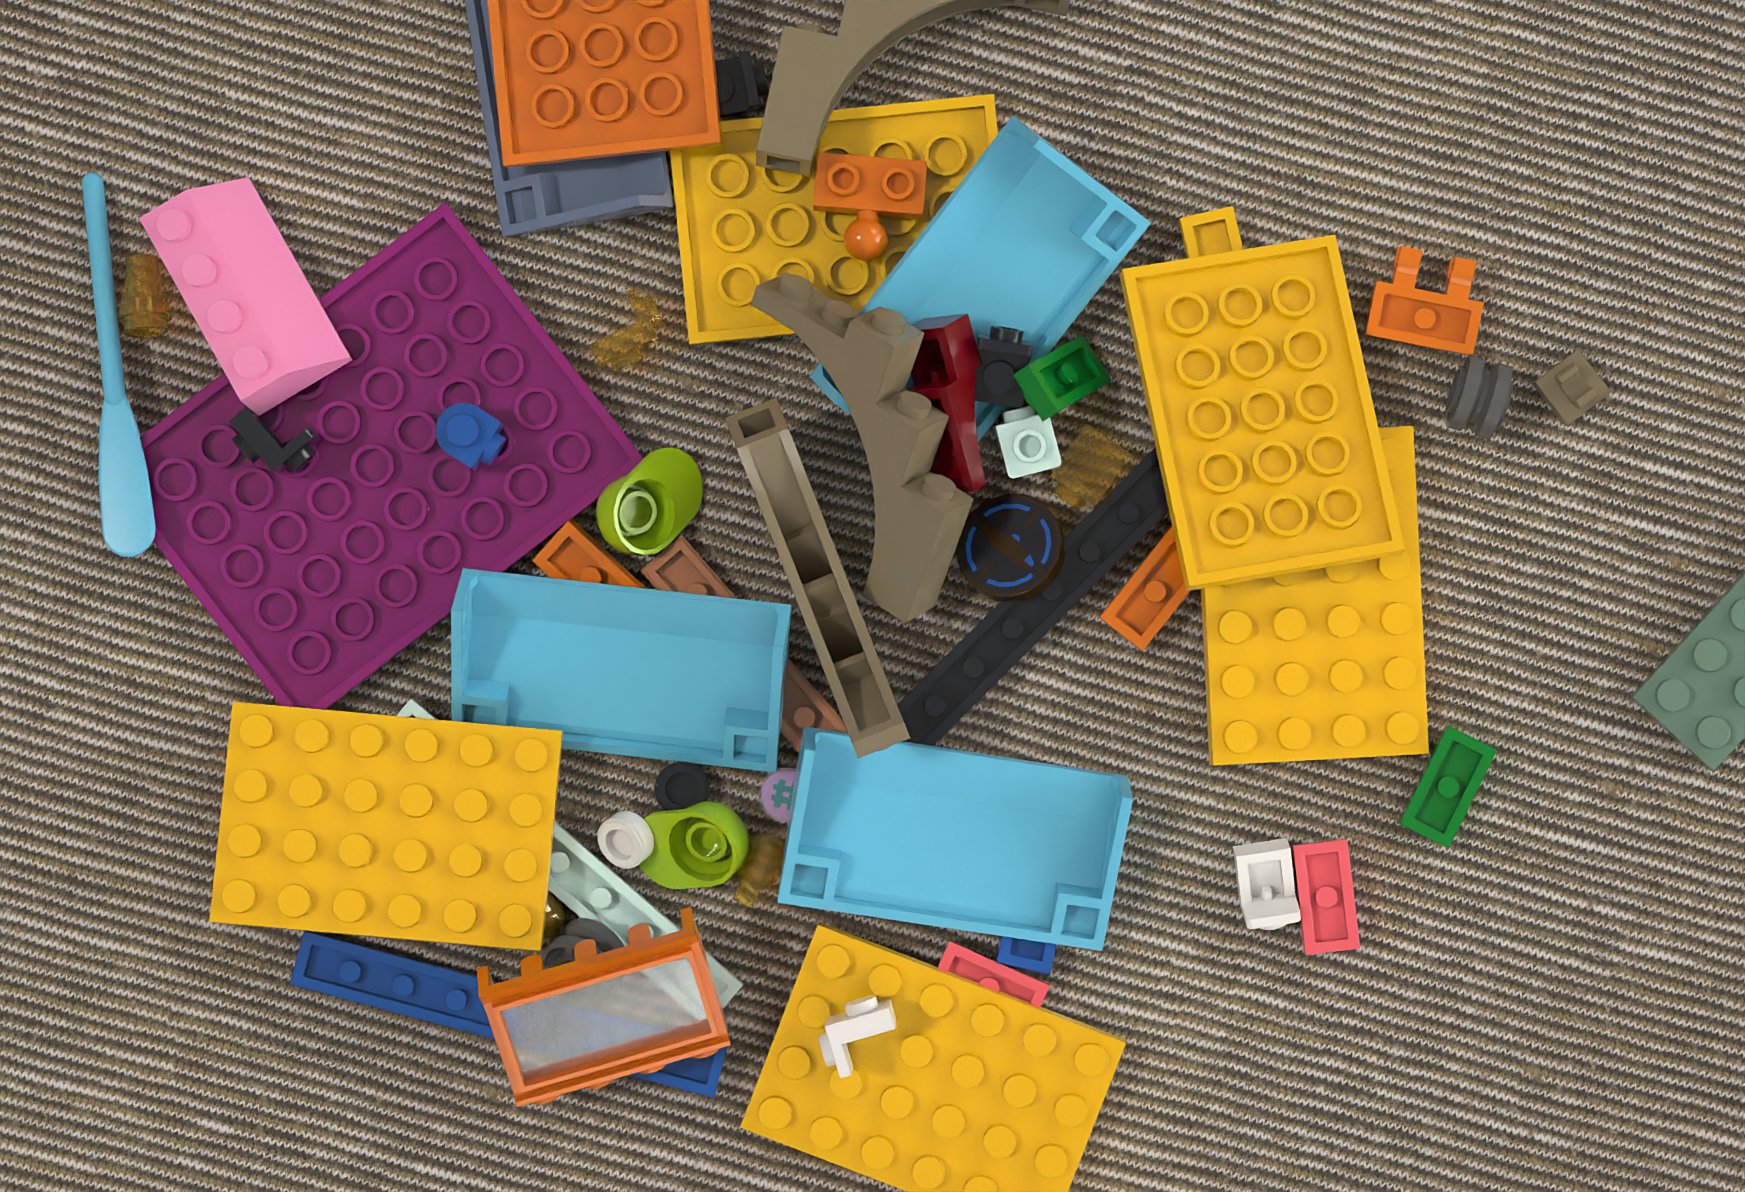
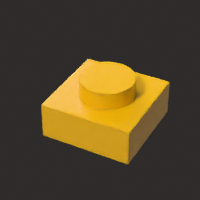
M1233 206L1182 217L1178 220L1187 258L1243 250Z

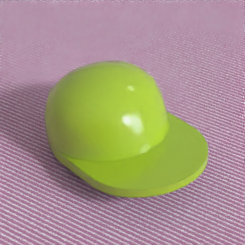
M672 447L659 448L649 453L628 475L618 478L605 487L598 498L596 507L597 526L602 537L616 551L627 555L644 556L656 554L667 547L691 522L700 508L703 496V482L696 462L690 455L680 449Z
M700 802L685 809L654 812L643 818L652 830L654 848L651 855L641 862L639 867L646 876L661 886L670 889L713 887L725 883L746 861L749 850L748 831L736 812L721 802Z

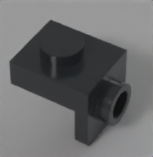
M247 407L229 421L239 432L232 440L241 452L253 464L261 458L272 472L281 474L288 469L291 474H294L317 454L312 446L321 438L311 428L307 427L284 446L262 419Z

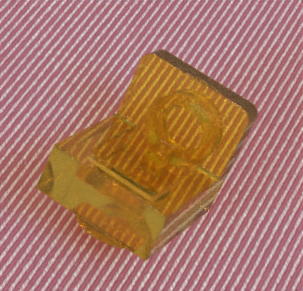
M632 288L625 293L638 322L589 344L601 368L611 364L614 372L625 369L644 359L641 352L642 349L660 342L655 329L664 325L662 317L652 296L649 295L641 299L636 288Z
M1086 423L1062 457L1061 465L1056 467L1048 477V479L1057 484L1052 493L1078 511L1084 503L1094 509L1131 454Z

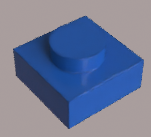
M1000 936L995 961L1011 968L1048 976L1051 973L1056 944Z

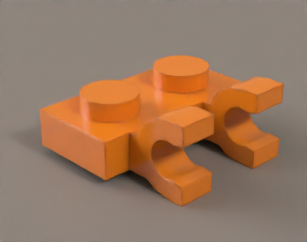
M1404 246L1397 247L1391 283L1374 282L1364 335L1467 356L1469 354L1473 355L1484 302L1468 299L1477 261L1458 257L1450 258L1446 275L1445 293L1440 294L1415 288L1423 250Z

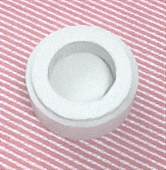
M620 811L602 823L598 830V844L608 861L617 867L630 869L636 867L651 855L654 848V836L651 828L642 817L630 811Z

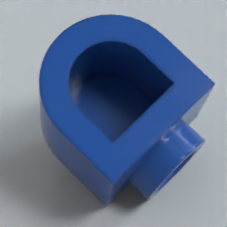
M458 403L445 409L439 416L436 423V438L440 447L446 453L476 471L481 462L490 466L502 449L506 438L500 435V432L505 424L475 405Z

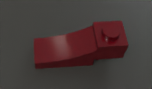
M968 313L924 318L912 325L924 332V336L911 371L914 385L906 390L925 396L930 400L932 406L949 416L930 472L949 478L955 483L956 488L964 493L975 492L986 485V480L980 458L975 421L976 369L982 366L978 349L976 348L977 345Z

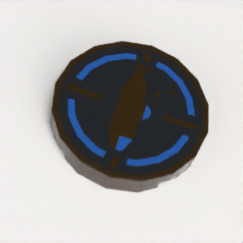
M1004 494L988 499L973 510L965 521L956 546L960 571L978 593L993 601L1007 602V600L1019 598L1023 601L1035 597L1053 583L1063 566L1065 551L1063 550L1064 533L1062 526L1044 503L1028 495Z

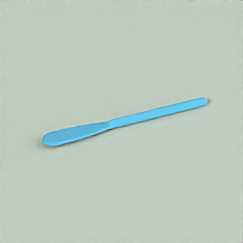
M90 172L82 178V192L104 393L99 427L98 475L102 534L105 544L113 553L121 557H134L142 554L151 546L155 538L156 525L148 469L140 434L125 391L104 182L98 173Z

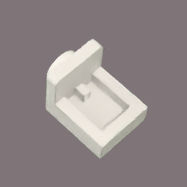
M1283 838L1233 846L1239 903L1246 927L1248 929L1275 930L1286 924L1299 922L1301 914L1295 895L1291 849L1288 839Z
M876 995L861 997L844 1004L846 1012L827 1017L825 1023L826 1033L818 1035L826 1066L836 1065L840 1078L851 1076L853 1064L846 1043L895 1029L897 1019L891 999L878 1002Z

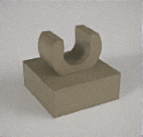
M1579 349L1572 352L1532 383L1564 426L1570 425L1611 393Z

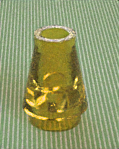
M135 254L126 257V271L118 314V322L123 324L124 334L134 338H151L168 333V322L173 319L159 271L158 257L152 254Z

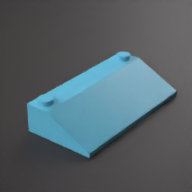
M1012 116L861 309L858 316L881 306L882 308L899 312L906 318L907 323L913 325L924 318L968 313L976 345L978 333L990 334L991 326L1019 329L1024 331L1022 340L1033 341L1030 363L1051 351L1151 222L1015 116ZM819 363L809 377L834 404L851 415L844 398L823 365ZM911 374L905 389L914 385ZM975 401L978 442L1007 406Z
M463 568L451 608L452 721L559 730L563 732V749L776 773L788 663L792 605Z
M804 726L794 779L777 903L1102 951L1133 803L1128 776L903 741L891 745L887 749L857 758L848 733Z

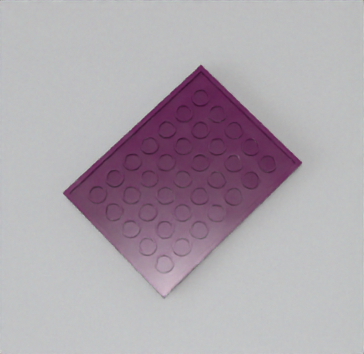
M446 202L319 299L350 354L352 361L259 416L284 446L307 427L313 429L320 436L321 439L312 446L317 454L303 468L294 474H291L288 469L278 474L272 472L261 458L253 464L236 446L232 438L239 432L229 421L247 406L240 401L225 372L140 437L148 469L156 525L154 543L280 706L322 710L330 708L451 614V608L463 568L504 573L560 530L567 521L574 519L595 503L605 487L618 478L628 475L644 459ZM468 403L475 405L505 424L500 435L505 437L506 441L490 466L481 462L475 471L446 453L440 447L436 438V423L445 409L454 404Z

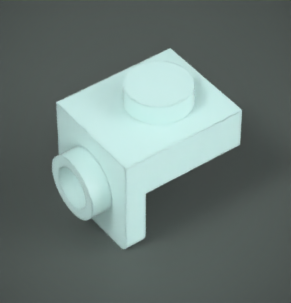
M1031 406L1002 413L1004 424L993 426L998 448H1001L1007 474L1010 478L1041 472L1061 465L1062 461L1051 418L1042 422L1039 415H1036L1035 409Z

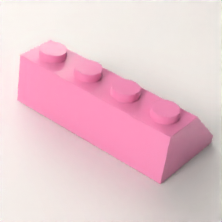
M248 177L185 190L139 218L237 396L255 414L260 416L352 361L345 345L255 186Z

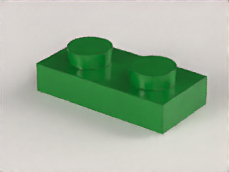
M1083 334L1030 363L1013 375L1022 389L1025 400L1035 409L1042 422L1111 381L1110 376Z
M1445 725L1397 823L1449 848L1497 750Z

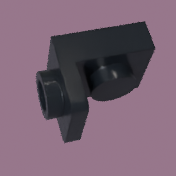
M750 50L739 52V57L715 61L720 118L761 111L759 96L769 94L763 62L752 64Z
M991 326L990 334L978 333L976 348L978 349L982 366L976 369L975 401L1022 408L1024 396L1021 387L1013 375L1030 363L1033 341L1022 340L1024 331L1003 326Z

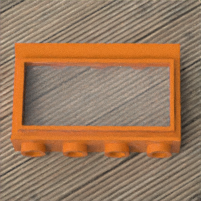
M691 907L680 910L683 930L653 938L649 925L638 924L631 927L627 932L628 946L600 954L595 940H582L574 946L575 961L545 969L540 955H530L520 962V977L500 983H493L488 965L477 968L479 999L486 1011L517 1107L530 1103L536 1105L546 1104L557 1099L561 1094L582 1088L598 1089L608 1085L616 1078L637 1072L641 1074L653 1073L662 1069L668 1063L689 1057L705 1058L715 1054L720 1048L731 1045L726 1017Z

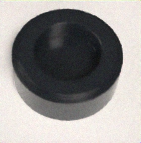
M672 763L659 773L655 782L657 802L665 811L685 809L691 805L705 802L708 800L710 793L707 775L699 766L693 763Z

